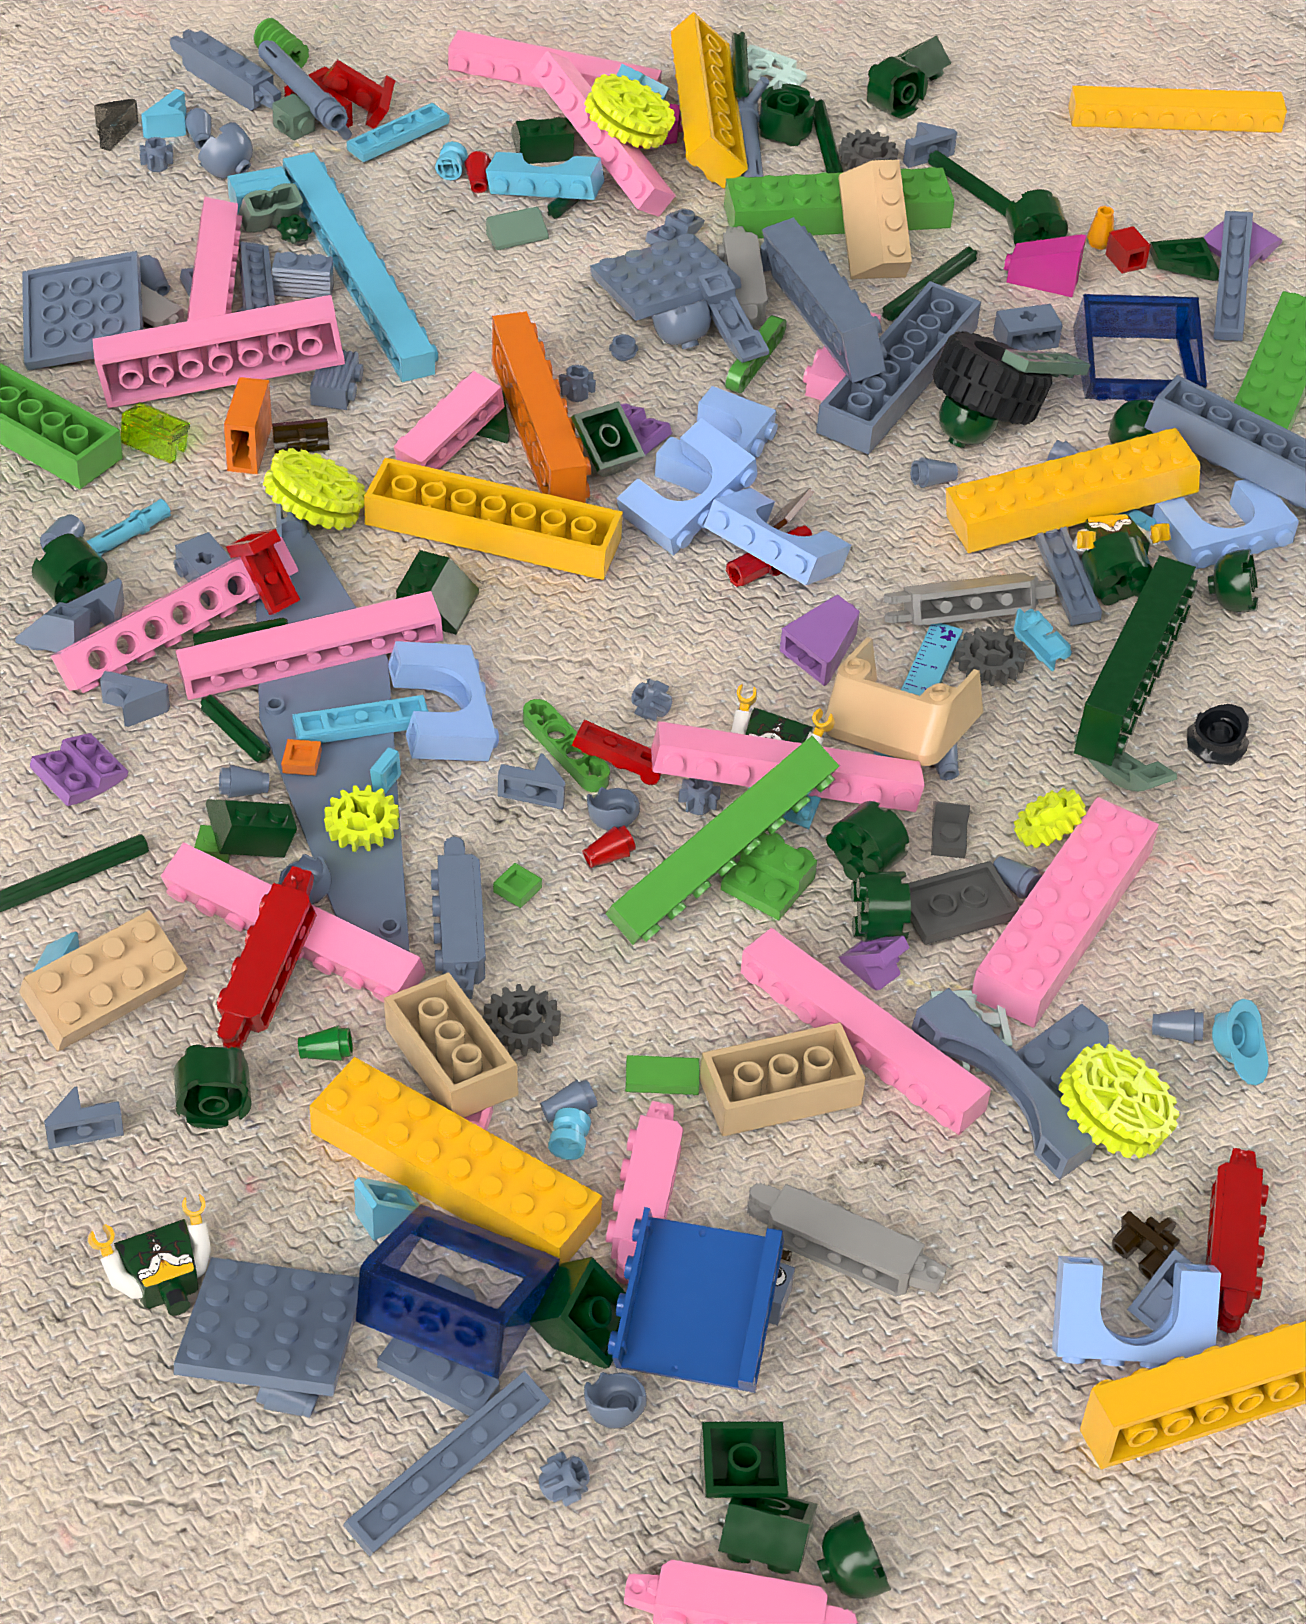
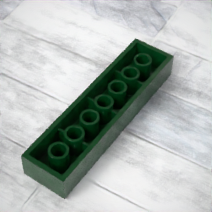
M1159 555L1085 703L1073 754L1112 766L1117 754H1124L1129 739L1126 734L1133 735L1138 721V717L1135 715L1142 716L1147 702L1145 696L1151 697L1156 678H1160L1163 671L1164 659H1169L1174 641L1177 642L1183 623H1186L1191 610L1188 598H1193L1198 583L1197 580L1193 579L1195 566Z

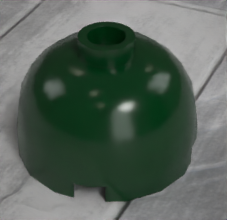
M947 395L939 411V424L943 432L950 437L948 441L961 448H965L966 444L978 445L984 443L991 437L999 423L998 419L969 409L966 405L956 402Z
M1132 400L1118 408L1114 412L1108 432L1110 443L1115 444V442L1119 443L1135 437L1153 434L1152 431L1144 428L1154 403L1147 400Z
M1250 548L1228 552L1220 557L1214 566V574L1208 576L1209 593L1216 594L1219 604L1232 612H1251L1258 609V597L1253 598L1252 592H1255L1258 584L1254 557L1250 555Z
M859 1511L835 1522L826 1531L821 1543L824 1558L818 1560L817 1564L826 1585L834 1582L842 1594L854 1599H867L890 1591L891 1587L887 1581L888 1578L873 1541L867 1534L865 1522Z

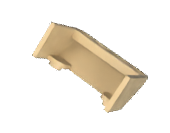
M866 637L838 668L825 715V722H827L829 715L832 714L835 725L827 734L833 738L895 758L919 761L921 766L934 765L948 753L983 713L980 671L974 669L957 688L937 683L927 688L920 696L876 682L877 672L873 639Z

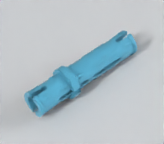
M159 499L145 509L131 512L130 517L89 539L87 542L101 556L130 538L149 532L150 527L169 518L171 510L163 499Z

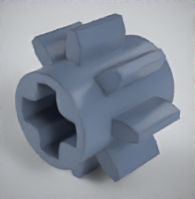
M160 137L147 139L145 145H140V164H147L148 170L152 172L165 171L168 168V164H173L172 144L166 145V141Z
M572 365L566 368V375H559L561 395H566L567 399L573 402H582L588 399V392L594 393L596 388L593 371L589 372L582 365Z
M650 678L647 680V683L642 682L638 684L631 697L633 705L637 706L635 714L652 721H656L657 716L664 717L672 706V697L666 693L669 686Z
M694 778L683 779L682 789H679L678 802L686 803V812L704 815L710 809H717V800L720 799L721 787L713 786V781Z
M561 1451L547 1458V1464L540 1467L542 1471L539 1476L540 1489L544 1496L554 1503L562 1499L565 1507L581 1500V1494L588 1491L586 1485L589 1483L590 1475L586 1464L580 1458L574 1455L566 1458L564 1452Z

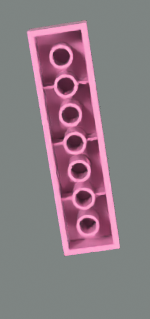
M332 295L93 339L95 365L108 408L236 385L239 377L268 379L345 364Z
M1099 797L1090 806L1086 815L1081 819L1082 823L1076 826L1074 832L1067 839L975 973L972 993L977 995L976 1001L993 1009H997V1005L1005 1008L1006 1015L1033 1028L1037 1025L1153 849L1159 824Z

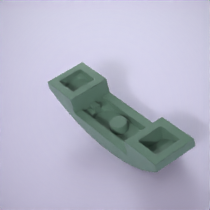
M1078 734L1074 735L1075 742L1077 740ZM1126 752L1123 755L1117 754L1112 766L1088 759L1105 778L1117 786L1130 791H1145L1177 780V773L1157 761L1145 765Z

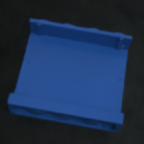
M644 1207L642 1219L636 1218L633 1227L632 1241L637 1242L634 1256L628 1255L625 1264L624 1279H629L626 1294L620 1293L617 1301L616 1316L621 1317L618 1332H611L608 1344V1354L613 1355L612 1358L616 1368L755 1393L784 1247L783 1231L767 1228L766 1236H759L654 1218L651 1209Z

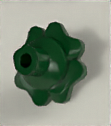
M296 214L290 217H282L280 220L281 224L277 225V230L281 233L282 240L292 244L307 241L308 235L312 232V229L307 224V219L301 218Z

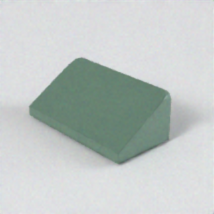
M538 207L494 215L486 219V235L496 250L549 239L541 211Z

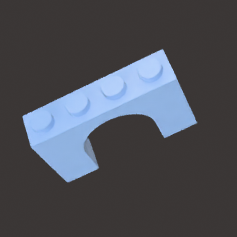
M714 386L698 402L697 421L700 418L704 419L754 457L758 458L766 442L772 440L776 435L778 424L775 423V409ZM670 436L656 453L655 477L702 494L710 485L711 476L683 455L681 440Z
M702 418L680 437L683 455L706 471L712 478L710 485L701 495L687 501L669 500L637 478L616 498L618 509L623 512V518L673 556L681 548H686L693 540V537L702 528H705L704 524L714 499L741 491L744 487H749L758 475L756 458Z
M1248 479L1235 481L1229 503L1246 524L1242 527L1221 528L1205 522L1197 515L1183 496L1156 503L1152 516L1157 521L1156 524L1169 523L1171 540L1163 542L1179 562L1195 566V570L1216 564L1220 557L1228 552L1250 548L1251 555L1276 547L1287 546L1293 543L1299 522L1277 494Z
M747 488L713 500L704 524L706 529L807 586L841 572L851 544L828 531L804 537L788 534L768 525L767 521L775 501L756 490Z
M395 641L388 663L393 687L434 690L447 695L461 708V710L456 712L413 711L406 732L411 758L488 762L493 748L498 746L499 733L498 729L493 726L492 707L487 705L485 683L480 680L479 661L474 658L471 645Z
M1058 1256L1052 1349L1057 1357H1062L1063 1362L1083 1364L1087 1358L1101 1359V1363L1108 1366H1124L1125 1361L1140 1362L1142 1367L1153 1369L1162 1366L1176 1357L1188 1358L1201 1354L1211 1346H1216L1221 1272L1214 1265L1175 1263L1172 1305L1164 1323L1158 1329L1145 1336L1125 1337L1112 1332L1103 1323L1100 1311L1103 1265L1098 1258Z

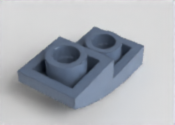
M681 208L667 214L664 225L648 231L645 242L652 245L656 242H667L677 239L682 234L695 235L704 225L705 220L695 215L692 210Z

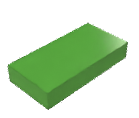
M627 1055L625 1092L699 1095V1058Z

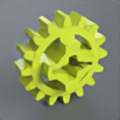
M354 785L353 792L348 793L342 789L340 791V799L330 798L331 807H325L324 809L326 832H329L331 841L339 840L340 848L351 844L353 852H356L359 846H364L366 851H371V844L376 843L380 847L384 846L383 838L393 839V830L399 829L398 805L394 804V797L392 795L385 797L384 789L382 788L372 792L371 785H367L364 791H360L358 786Z
M1062 788L1058 793L1052 790L1046 793L1044 797L1038 796L1037 801L1028 803L1025 811L1018 813L1019 819L1013 822L1015 825L1014 831L1026 847L1032 844L1034 848H1037L1041 843L1049 846L1055 839L1058 841L1062 840V835L1074 832V825L1081 824L1082 820L1080 817L1086 815L1084 809L1086 806L1074 789L1067 792L1065 788Z

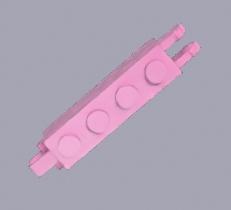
M652 1101L646 1116L640 1115L637 1130L630 1129L627 1151H631L632 1154L630 1159L624 1158L622 1162L620 1181H625L624 1189H616L613 1211L618 1212L616 1220H609L606 1234V1242L612 1243L611 1259H616L615 1278H617V1282L619 1281L624 1286L629 1281V1279H624L626 1260L628 1255L634 1256L637 1242L632 1241L636 1218L642 1219L644 1207H648L651 1209L654 1218L667 1219L682 1146L680 1144L683 1134L681 1125L677 1121H673L674 1105L669 1103L663 1104Z
M670 1560L662 1565L660 1575L629 1574L625 1587L624 1604L653 1613L654 1624H858L855 1616L856 1613H852V1610H843L842 1607L827 1605L828 1595L820 1586L677 1560Z

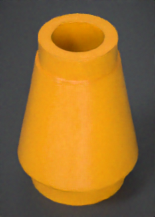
M1101 206L1097 209V213L1087 233L1089 245L1095 249L1102 250L1107 247L1109 232L1114 231V210L1108 206Z

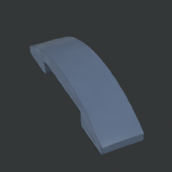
M725 268L697 276L704 300L706 299L714 323L733 355L741 363L768 355L769 349L759 330L753 329L736 298V288Z

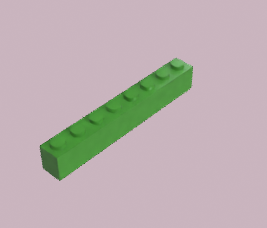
M813 736L809 737L613 903L605 914L632 945L641 938L645 942L649 941L662 929L658 923L667 916L671 921L687 908L683 903L692 894L698 899L712 886L709 880L717 873L721 877L725 876L737 865L734 858L741 852L748 856L762 843L759 839L762 834L768 831L772 835L787 822L783 816L790 810L797 814L811 801L808 797L810 793L815 789L821 793L836 780L832 774L839 767L838 763Z

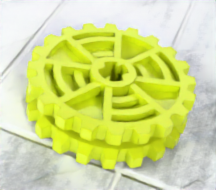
M602 74L601 77H597L584 102L586 113L591 114L589 118L591 121L598 123L597 127L599 129L606 130L612 138L617 137L620 139V142L625 144L627 142L631 143L633 147L637 148L639 145L645 149H650L651 146L658 148L659 145H663L668 131L671 130L676 120V117L673 116L674 110L669 108L670 104L668 101L661 99L662 96L659 93H654L648 85L643 86L638 80H629L624 75L618 77L616 74H610V76Z
M289 448L288 451L282 449L278 454L274 455L271 461V470L266 472L263 486L266 487L265 492L273 496L272 501L283 506L282 509L286 512L294 513L296 518L308 520L314 526L320 524L325 529L334 527L337 530H343L344 527L349 529L353 524H356L360 509L364 507L366 492L364 491L365 486L357 482L358 478L355 475L349 474L347 472L348 469L344 466L336 465L335 461L331 459L326 460L322 458L320 454L315 453L313 455L303 449L300 452L293 448Z
M1100 1043L1094 1044L1091 1048L1087 1046L1060 1077L1062 1082L1059 1084V1091L1064 1093L1060 1099L1062 1104L1070 1109L1067 1115L1070 1119L1076 1120L1080 1124L1078 1129L1082 1133H1089L1092 1136V1142L1096 1145L1104 1144L1110 1153L1115 1154L1116 1151H1120L1125 1158H1131L1135 1154L1139 1159L1144 1158L1147 1154L1152 1155L1178 1125L1175 1120L1179 1117V1111L1174 1108L1177 1101L1174 1096L1169 1095L1168 1090L1170 1087L1167 1082L1160 1081L1158 1078L1159 1073L1155 1069H1149L1146 1066V1061L1141 1057L1137 1059L1132 1057L1127 1049L1118 1051L1112 1044H1108L1104 1048Z

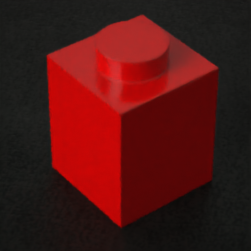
M1134 226L1109 232L1105 255L1123 274L1146 268L1151 245Z

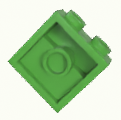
M764 833L759 837L762 843L748 856L741 852L737 865L721 881L720 890L780 920L815 879L817 860L814 859L812 852L807 848L799 847L795 849L785 844L784 839L778 833L772 835Z

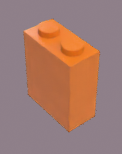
M239 377L224 422L227 471L258 475L272 429L269 380Z

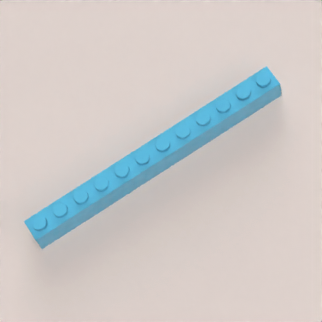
M315 152L283 158V169L290 183L296 184L302 197L303 204L300 209L302 214L307 219L309 226L327 256L333 257L335 270L401 382L435 375V362L438 361L436 346L430 344L425 328L419 326L414 310L409 309L404 293L398 291L394 277L387 273L383 259H379L376 255L374 244L367 240L363 226H359L356 222L354 211L348 209L343 193L339 194L334 178L328 176L325 163L319 161Z

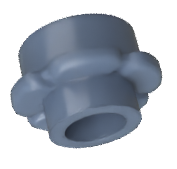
M621 334L613 338L609 350L616 359L628 361L636 356L638 346L632 336Z

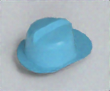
M1240 999L1233 1004L1230 1011L1215 1015L1212 1039L1216 1051L1228 1062L1234 1064L1235 1070L1241 1079L1247 1084L1256 1086L1263 1083L1267 1077L1269 1067L1262 1020L1257 1006L1251 1000Z

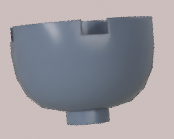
M236 122L227 123L219 128L222 133L217 138L211 135L198 155L199 164L208 173L221 179H225L230 175L246 173L251 166L250 160L253 152L251 139Z
M706 299L652 316L653 325L658 336L669 345L681 344L682 350L699 345L698 339L707 334L711 325V313Z

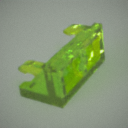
M139 402L122 413L121 443L171 464L176 460L177 446L178 451L184 453L186 450L190 423Z

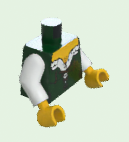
M1126 514L1089 517L1085 521V528L1077 531V536L1072 546L1078 555H1082L1086 549L1089 553L1095 548L1093 542L1111 533L1128 532L1129 537L1135 538V535H1137L1141 539L1148 556L1149 547L1157 545L1161 541L1171 540L1169 523L1155 524L1150 526L1151 531H1146L1136 525L1130 516Z
M743 684L737 689V699L740 707L739 710H735L732 733L803 743L813 736L822 745L825 739L822 737L823 733L829 732L835 725L832 714L829 715L827 722L819 723L823 715V711L820 708L812 716L816 726L813 733L812 726L755 707L752 712H749L750 706L757 700L756 688H753V695L748 699L741 696Z
M199 1194L201 1208L196 1212L189 1211L186 1206V1197L183 1199V1213L190 1217V1224L188 1225L185 1219L116 1242L114 1243L115 1250L111 1247L115 1236L111 1226L107 1224L102 1226L107 1236L106 1243L98 1242L93 1231L89 1233L88 1243L92 1248L101 1251L102 1256L99 1259L113 1288L132 1299H139L145 1308L151 1309L165 1304L171 1316L181 1315L190 1308L191 1304L187 1296L196 1293L198 1290L197 1278L205 1274L211 1253L207 1223L202 1221L201 1217L206 1206L205 1199L201 1194Z

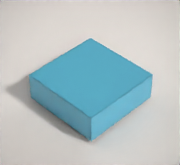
M388 747L370 769L373 792L382 788L386 794L400 777L401 767L397 750Z

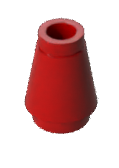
M482 151L470 153L465 161L471 190L475 193L485 192L488 185L486 169L491 159Z
M624 825L619 828L613 826L587 848L583 849L582 853L589 867L593 868L630 857V852L636 850V845L632 835Z

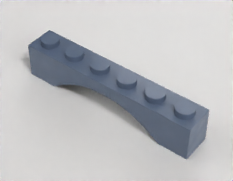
M948 988L917 1008L911 1029L946 1056L975 1066L990 1075L1007 1090L1019 1105L1028 1122L1033 1138L1034 1154L1059 1180L1092 1157L1096 1144L1092 1142V1136L1089 1133H1082L1078 1129L1080 1124L1076 1120L1069 1118L1067 1113L1070 1109L1062 1104L1061 1097L1057 1096L1044 1083L1042 1077L1037 1072L1032 1071L1019 1058L1017 1052L1012 1047L1007 1046L994 1033V1030L988 1023L982 1021L970 1009L968 1003L963 998L958 997Z

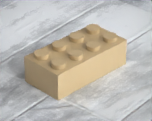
M149 910L25 976L19 993L56 1051L59 1052L181 985L188 968Z
M449 972L384 997L386 1029L440 1105L465 1118L518 1096V1068L516 1062Z
M841 1022L703 1052L699 1078L722 1137L860 1106L862 1104L866 1079Z

